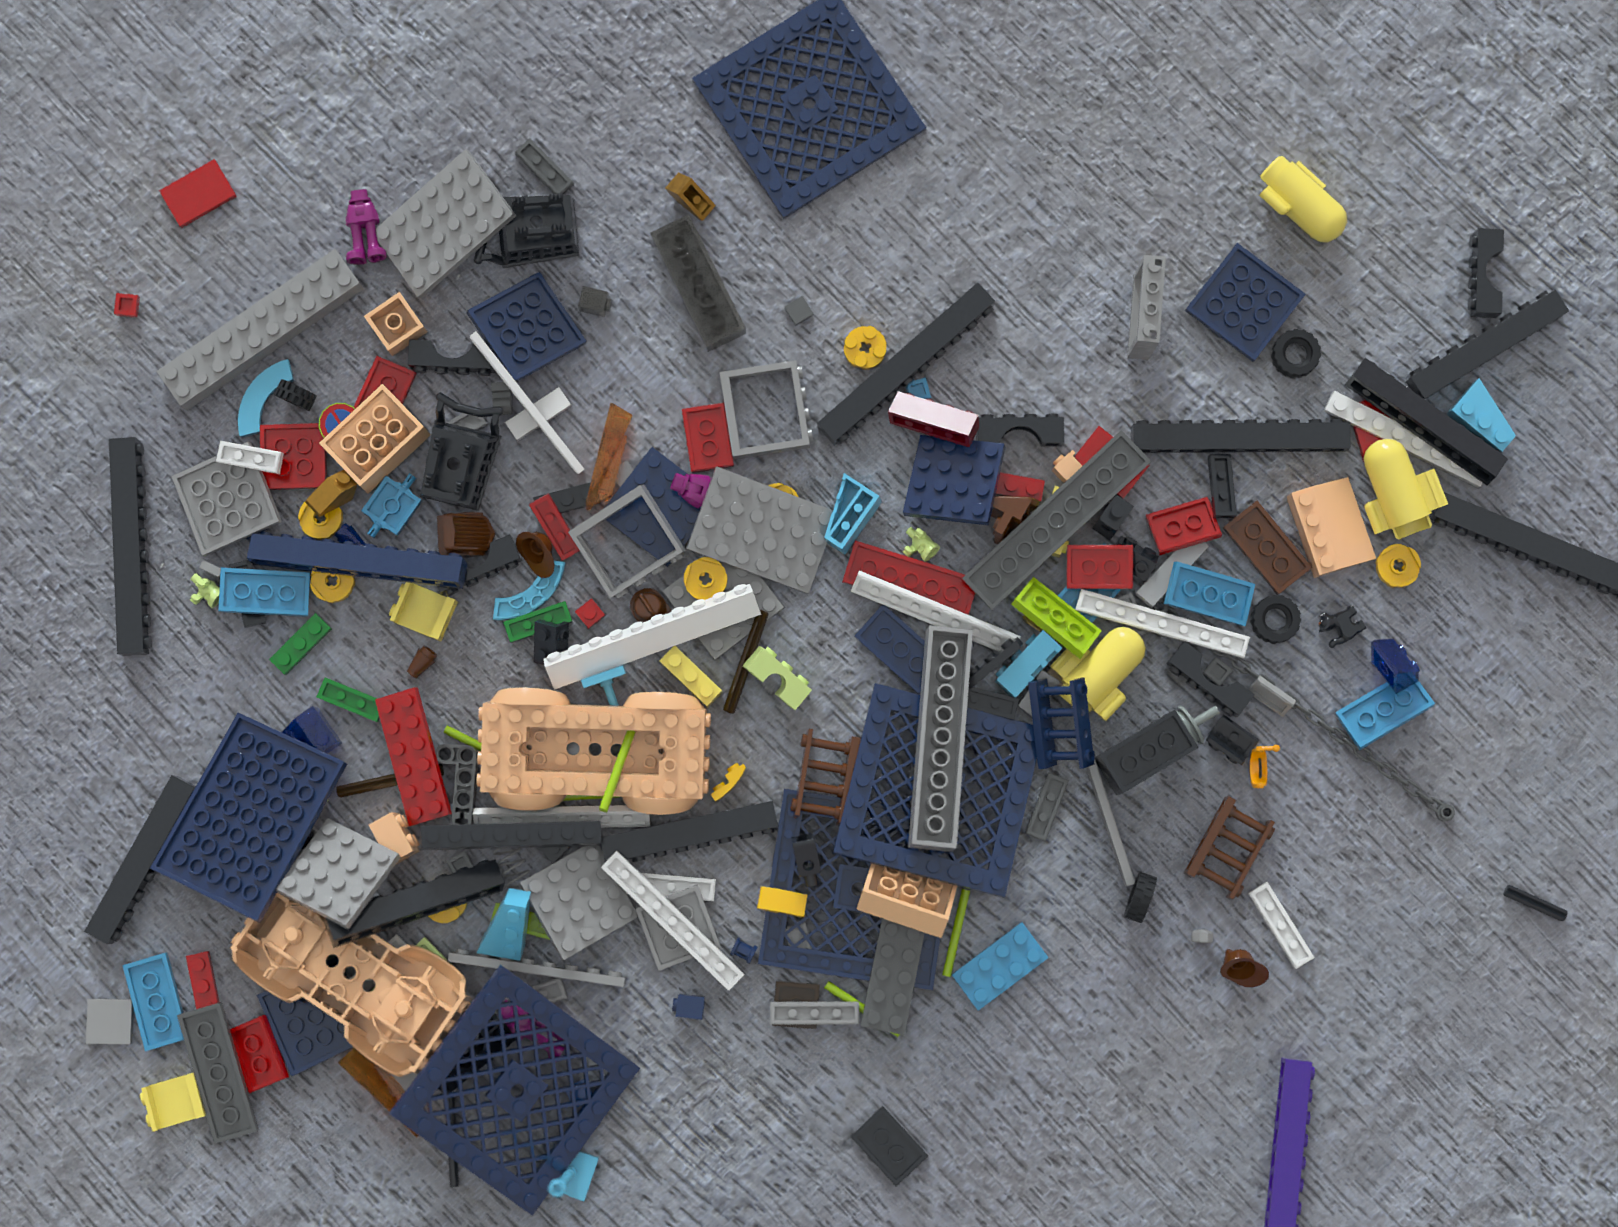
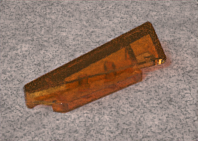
M610 403L586 499V510H591L594 505L612 498L627 443L625 432L632 420V414L613 403Z
M355 1048L338 1062L389 1112L405 1092L402 1086L387 1071L371 1062ZM406 1127L415 1137H419L418 1134Z

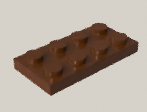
M1258 500L1223 527L1224 531L1277 595L1312 568Z

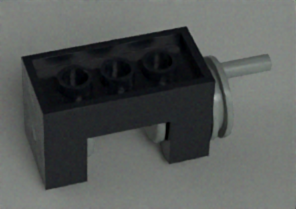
M1180 705L1177 708L1178 712L1176 710L1168 712L1140 731L1095 757L1096 763L1116 795L1125 793L1199 748L1198 744H1203L1204 739L1198 726L1220 713L1218 708L1214 706L1193 719L1188 711Z

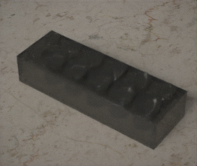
M689 214L650 232L651 239L707 352L746 334V327Z

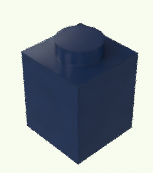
M679 993L678 998L673 999L672 1011L676 1012L675 1017L702 1020L705 996Z

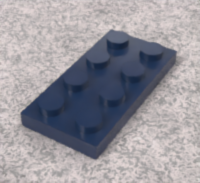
M882 604L854 637L919 695L921 693L925 641Z

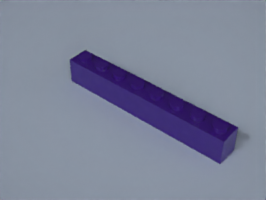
M1281 1057L1264 1227H1299L1296 1224L1297 1215L1301 1213V1202L1298 1199L1299 1192L1302 1193L1304 1184L1303 1179H1301V1170H1304L1306 1165L1303 1150L1308 1144V1134H1305L1306 1125L1310 1123V1111L1307 1110L1308 1102L1312 1101L1313 1091L1310 1089V1081L1315 1076V1067L1312 1066L1310 1061Z

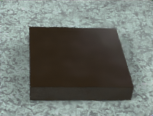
M776 981L774 1002H819L820 984ZM772 1024V1026L817 1028V1024Z

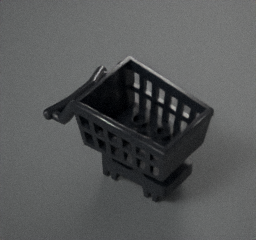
M561 193L548 196L503 197L516 217L499 231L501 256L494 253L484 254L486 242L476 251L474 263L481 264L482 261H490L502 265V268L580 256L574 197L562 195ZM533 217L541 218L543 223L539 228H534L530 225V220Z
M440 392L436 395V400H438L435 411L436 420L432 428L420 497L479 511L502 437L499 435L500 415H503L504 410L502 407L481 409L460 404ZM444 405L456 412L477 417L492 416L490 423L491 433L446 423ZM454 457L459 460L460 466L457 470H451L448 467L450 458Z

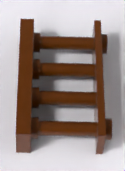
M808 729L806 734H802L800 747H804L796 799L792 798L790 811L794 812L793 818H798L800 811L833 816V819H837L836 825L839 826L861 738L852 736L849 742L839 743L812 738L813 729ZM810 747L843 752L844 755H847L846 763L840 765L809 759ZM807 768L840 773V776H843L842 785L834 786L805 781ZM806 789L837 795L840 798L839 806L833 808L802 802L803 791Z
M1230 796L1224 797L1184 874L1191 878L1201 874L1229 890L1226 898L1234 899V897L1238 898L1244 888L1241 884L1265 840H1269L1275 831V828H1273L1275 822L1267 820L1264 825L1240 812L1234 806L1236 800ZM1227 817H1233L1260 832L1255 844L1226 829V826L1223 824ZM1222 836L1249 851L1250 853L1246 861L1242 863L1215 848L1216 845L1213 842L1216 837ZM1206 855H1212L1240 871L1234 883L1206 868L1205 864H1203Z

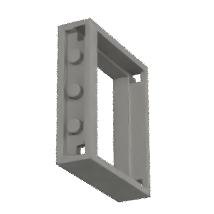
M1144 255L1133 275L1127 358L1148 360L1159 344L1166 257ZM1151 332L1156 333V339H1151Z
M796 360L720 372L733 460L810 448V442H813L812 429H807L806 421H810L808 408H804L803 400H807L805 387L800 386L799 379H803V372L801 366L797 367ZM791 370L802 439L740 449L729 379Z
M639 485L568 532L610 598L615 596L618 599L629 592L627 588L633 584L636 587L647 581L645 578L647 575L653 573L655 576L665 569L664 564L669 561L672 564L683 558L681 554L686 551L645 485ZM643 497L675 550L615 587L583 534L635 500Z

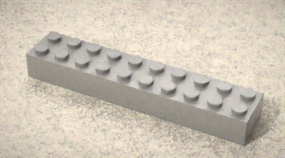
M334 249L156 372L179 405L188 411L364 290V288L337 250Z
M929 625L925 631L909 848L953 852L957 847L973 630Z

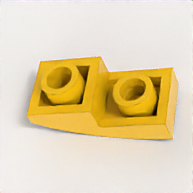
M736 763L726 769L728 773L725 776L729 783L725 785L722 782L712 788L714 792L711 796L715 802L727 795L739 782L746 770L744 764L739 766Z
M762 886L760 888L757 909L804 917L807 895Z

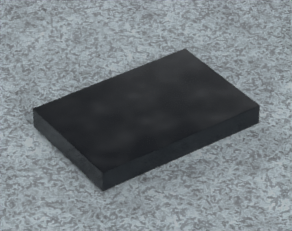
M884 1106L880 1107L850 1136L895 1186L900 1184L928 1157V1154Z

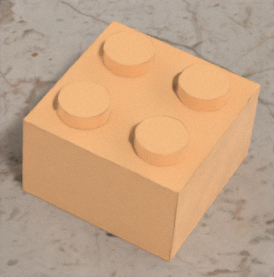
M400 292L364 316L392 356L409 345V339L417 340L427 333V330Z
M391 812L369 824L379 844L399 853L401 858L396 864L420 852L418 848L420 842L415 834L409 832L407 828L409 827L408 821L404 814Z

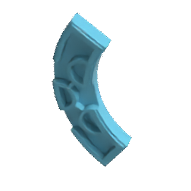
M288 359L265 369L247 388L238 414V430L241 438L260 433L264 404L268 397L276 391L281 379L288 382L294 381Z
M554 561L553 574L548 578L538 576L533 584L524 592L512 597L495 598L493 620H510L540 608L549 600L559 586L566 562Z

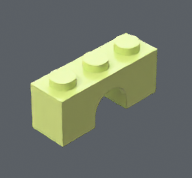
M759 646L744 663L743 667L761 682H764L771 674H779L781 686L775 695L790 708L796 710L812 691L807 686L809 682L800 674L796 677L791 672L793 668L784 660L780 663L775 658L777 654L769 647L764 649Z

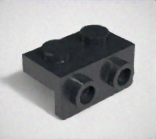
M1120 536L1116 545H1133V575L1143 581H1147L1157 564L1159 556L1151 548H1143L1137 545V541L1133 538Z
M541 619L535 621L534 663L545 666L544 658H547L549 654L568 650V622L564 621L555 624Z
M1223 714L1208 733L1206 741L1212 749L1220 750L1226 754L1227 759L1232 763L1243 765L1247 756L1259 742V739Z

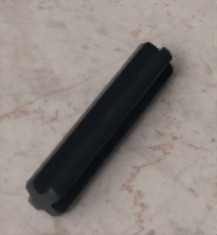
M1507 885L1504 890V896L1552 918L1564 921L1567 917V910L1514 886Z

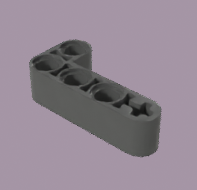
M441 744L435 750L438 762L446 765H456L452 825H462L458 823V820L463 818V812H458L459 808L469 809V813L464 812V819L468 820V824H474L473 808L476 807L479 767L477 763L478 751L468 745ZM449 748L451 757L448 760H443L441 752ZM466 750L473 752V758L469 762L463 759V753ZM468 771L471 773L472 778L469 783L464 784L461 776L464 772ZM467 793L470 797V802L463 806L459 799L462 794Z

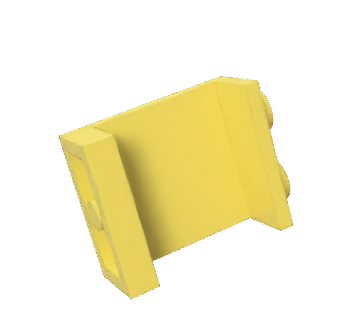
M406 582L402 584L398 591V596H400L398 602L393 604L390 609V620L441 642L458 601L414 583Z
M194 1072L141 1088L140 1098L142 1104L146 1105L148 1113L146 1114V1122L152 1128V1132L206 1116Z

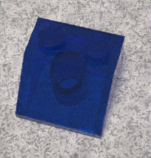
M1380 639L1371 642V662L1396 694L1419 681L1420 669L1414 660L1410 661L1405 648L1401 644L1398 645L1394 639Z
M315 706L310 707L294 718L282 731V733L327 754L342 744V741L319 708Z

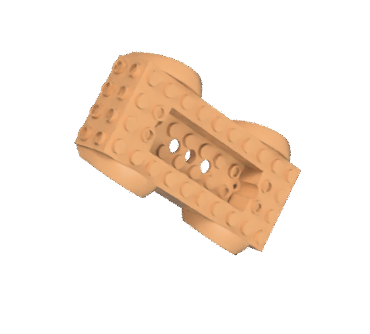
M507 688L499 690L490 701L483 703V706L479 707V720H482V729L478 731V742H481L482 746L481 751H478L477 763L481 765V772L477 774V787H480V792H488L494 802L501 807L523 811L542 810L559 805L567 795L604 796L617 756L611 753V747L613 744L622 745L627 730L635 731V735L613 796L622 797L628 808L636 812L655 815L681 813L691 809L709 791V779H705V772H708L710 757H706V750L710 748V735H706V727L711 726V713H707V708H704L702 703L693 696L669 692H642L630 695L623 706L571 704L568 697L558 691L538 688ZM571 742L579 745L580 750L576 755H571L567 752V745ZM592 743H598L601 746L602 750L599 755L590 753L589 747Z
M279 893L274 897L261 923L247 917L244 923L246 926L231 941L233 945L230 949L232 950L234 963L251 980L285 1002L292 1003L302 997L345 1025L344 1037L358 1052L380 1068L397 1077H403L413 1072L419 1074L471 1004L472 998L466 995L465 976L455 966L437 954L410 944L397 949L376 934L333 948L325 926V917ZM334 954L339 958V963L336 967L330 968L326 964V959L329 955ZM348 967H354L356 970V975L353 979H346L344 975ZM367 979H372L375 982L376 986L372 992H366L363 989V983Z

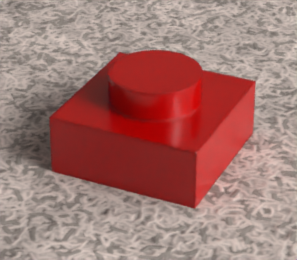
M116 293L114 315L138 318L140 296Z
M592 598L575 611L588 629L606 616Z

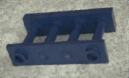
M1085 677L1069 681L1070 686L1049 687L1047 679H1037L1028 682L1038 769H1047L1057 765V760H1079V769L1095 765V752L1092 745L1087 702L1088 690L1085 684ZM1049 695H1071L1072 708H1051ZM1052 717H1074L1075 730H1054ZM1076 738L1077 751L1056 752L1054 739Z

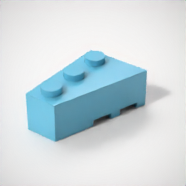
M1480 378L1467 388L1446 413L1451 419L1465 426L1468 431L1482 438L1485 443L1500 452H1503L1516 436Z
M845 473L842 477L841 487L837 494L835 507L824 537L829 545L844 555L882 503L879 495Z
M1044 630L1038 636L1033 634L1025 642L1028 647L1023 652L1018 650L1010 658L1013 663L1008 668L1004 665L995 674L998 677L995 682L1011 697L1016 698L1028 685V682H1031L1062 649Z
M512 888L508 889L481 939L477 953L520 961L526 944L531 892Z

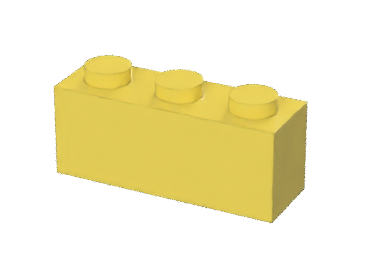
M673 646L660 660V663L707 708L723 693L676 646Z

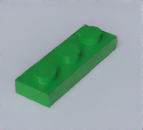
M566 601L503 622L510 643L534 636V624L539 619L555 624L564 621L572 623Z
M315 613L269 660L284 675H287L332 628Z
M326 677L324 678L316 696L317 698L375 722L379 721L380 717L375 702L377 698Z

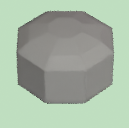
M1206 929L1194 930L1191 932V941L1212 943L1213 933Z

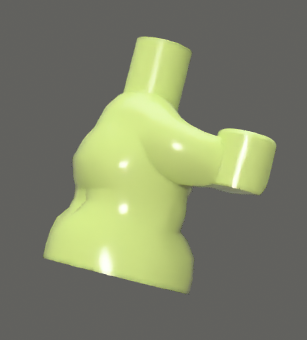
M912 527L906 531V534L912 538V545L910 547L906 546L905 550L902 551L906 556L910 557L918 551L921 554V558L926 562L938 553L940 545L933 542L925 531H922L920 528L915 530Z
M195 573L190 580L198 587V593L193 594L190 601L197 605L205 598L211 608L216 607L219 604L220 587L214 581L208 578H201Z

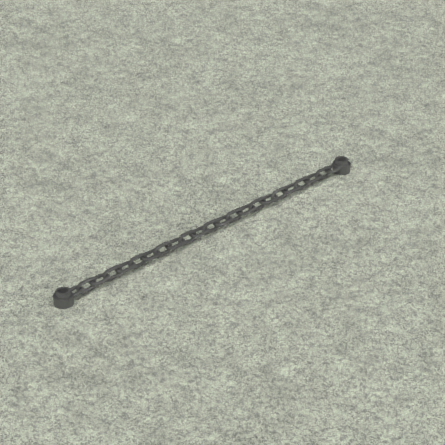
M1163 598L1158 602L1163 604V610H1158L1156 605L1150 608L1164 613L1170 610L1175 616H1178L1174 609L1164 604L1165 599ZM1209 649L1217 656L1228 658L1232 666L1241 673H1249L1255 679L1261 676L1275 686V682L1266 675H1258L1251 670L1250 664L1242 658ZM1238 660L1247 666L1244 670L1236 665ZM1285 692L1296 700L1292 709H1299L1303 712L1305 718L1313 725L1324 727L1329 731L1330 737L1338 743L1349 745L1353 748L1354 754L1363 761L1374 763L1378 766V771L1389 779H1396L1402 783L1403 789L1414 797L1420 796L1427 801V806L1435 812L1436 817L1440 821H1449L1454 818L1455 810L1450 804H1444L1435 797L1429 798L1422 793V788L1412 780L1401 778L1394 767L1386 762L1376 760L1373 757V753L1366 747L1363 750L1369 755H1366V758L1357 752L1360 751L1359 748L1349 740L1345 732L1338 727H1330L1324 722V718L1312 709H1305L1300 705V701L1295 696ZM1311 713H1313L1321 720H1317L1318 723H1316L1308 716H1311ZM1335 730L1345 736L1342 737V741L1333 735L1336 733ZM1385 766L1393 771L1390 775L1382 770ZM1409 783L1418 789L1415 793L1407 788ZM1434 801L1439 804L1437 808L1431 805L1434 804ZM1445 808L1449 810L1447 817L1443 814Z

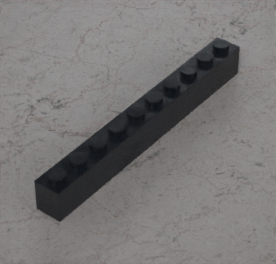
M979 282L976 283L817 422V427L834 446L838 442L840 444L844 443L850 437L848 433L854 428L856 430L860 429L866 423L864 419L870 414L872 416L877 414L882 409L881 404L886 400L888 402L893 400L898 389L902 386L906 388L914 381L913 376L918 372L920 374L925 372L930 367L929 362L934 358L936 360L941 358L946 353L945 348L950 344L952 346L957 344L962 339L961 334L966 330L968 332L973 330L978 325V319L982 316L984 318L989 316L994 311L995 300Z
M1253 419L1244 420V423H1235V420H1223L1222 423H1214V420H1202L1201 423H1192V420H1181L1179 423H1171L1170 420H1160L1158 424H1149L1148 420H1139L1131 426V440L1143 453L1346 452L1351 448L1350 422H1343V419H1332L1330 422H1322L1321 419L1308 420L1309 423H1300L1299 419L1287 420V423H1279V420L1276 419L1266 420L1265 423H1257V420Z
M136 437L109 439L117 654L121 656L149 654V649L152 648L151 636H148L151 617L147 612V606L150 605V595L147 593L146 584H149V573L146 571V563L149 557L148 551L145 550V541L148 539L147 529L144 528L147 511L143 507L146 489L142 485L145 467L141 462V456L144 455V445Z
M1445 492L1448 505L1432 510L1429 516L1436 526L1442 528L1450 527L1458 535L1472 536L1474 541L1478 543H1489L1494 545V549L1500 552L1507 553L1509 551L1515 554L1514 557L1523 561L1531 560L1539 568L1553 569L1555 574L1559 576H1570L1575 578V582L1581 585H1592L1596 587L1598 592L1604 594L1612 593L1618 599V563Z

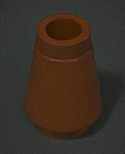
M425 645L421 649L418 648L407 672L417 679L419 675L436 662L437 654Z

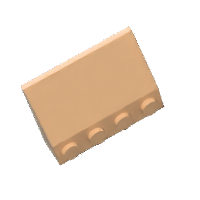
M382 384L319 444L369 494L385 476H388L431 434Z
M1348 477L1292 492L1286 497L1308 562L1312 566L1311 571L1314 578L1376 559Z
M871 863L857 910L942 938L949 920L957 886Z

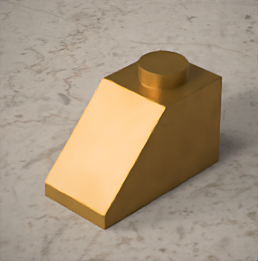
M679 172L665 187L680 205L700 221H703L716 206L692 178Z
M342 470L326 478L306 499L305 503L318 517H321L352 501L358 484L345 470Z

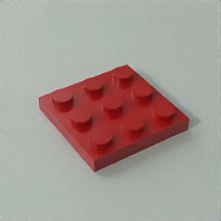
M319 423L260 425V448L284 453L280 474L262 471L269 490L317 489L327 478V451L319 444L324 439L319 430Z

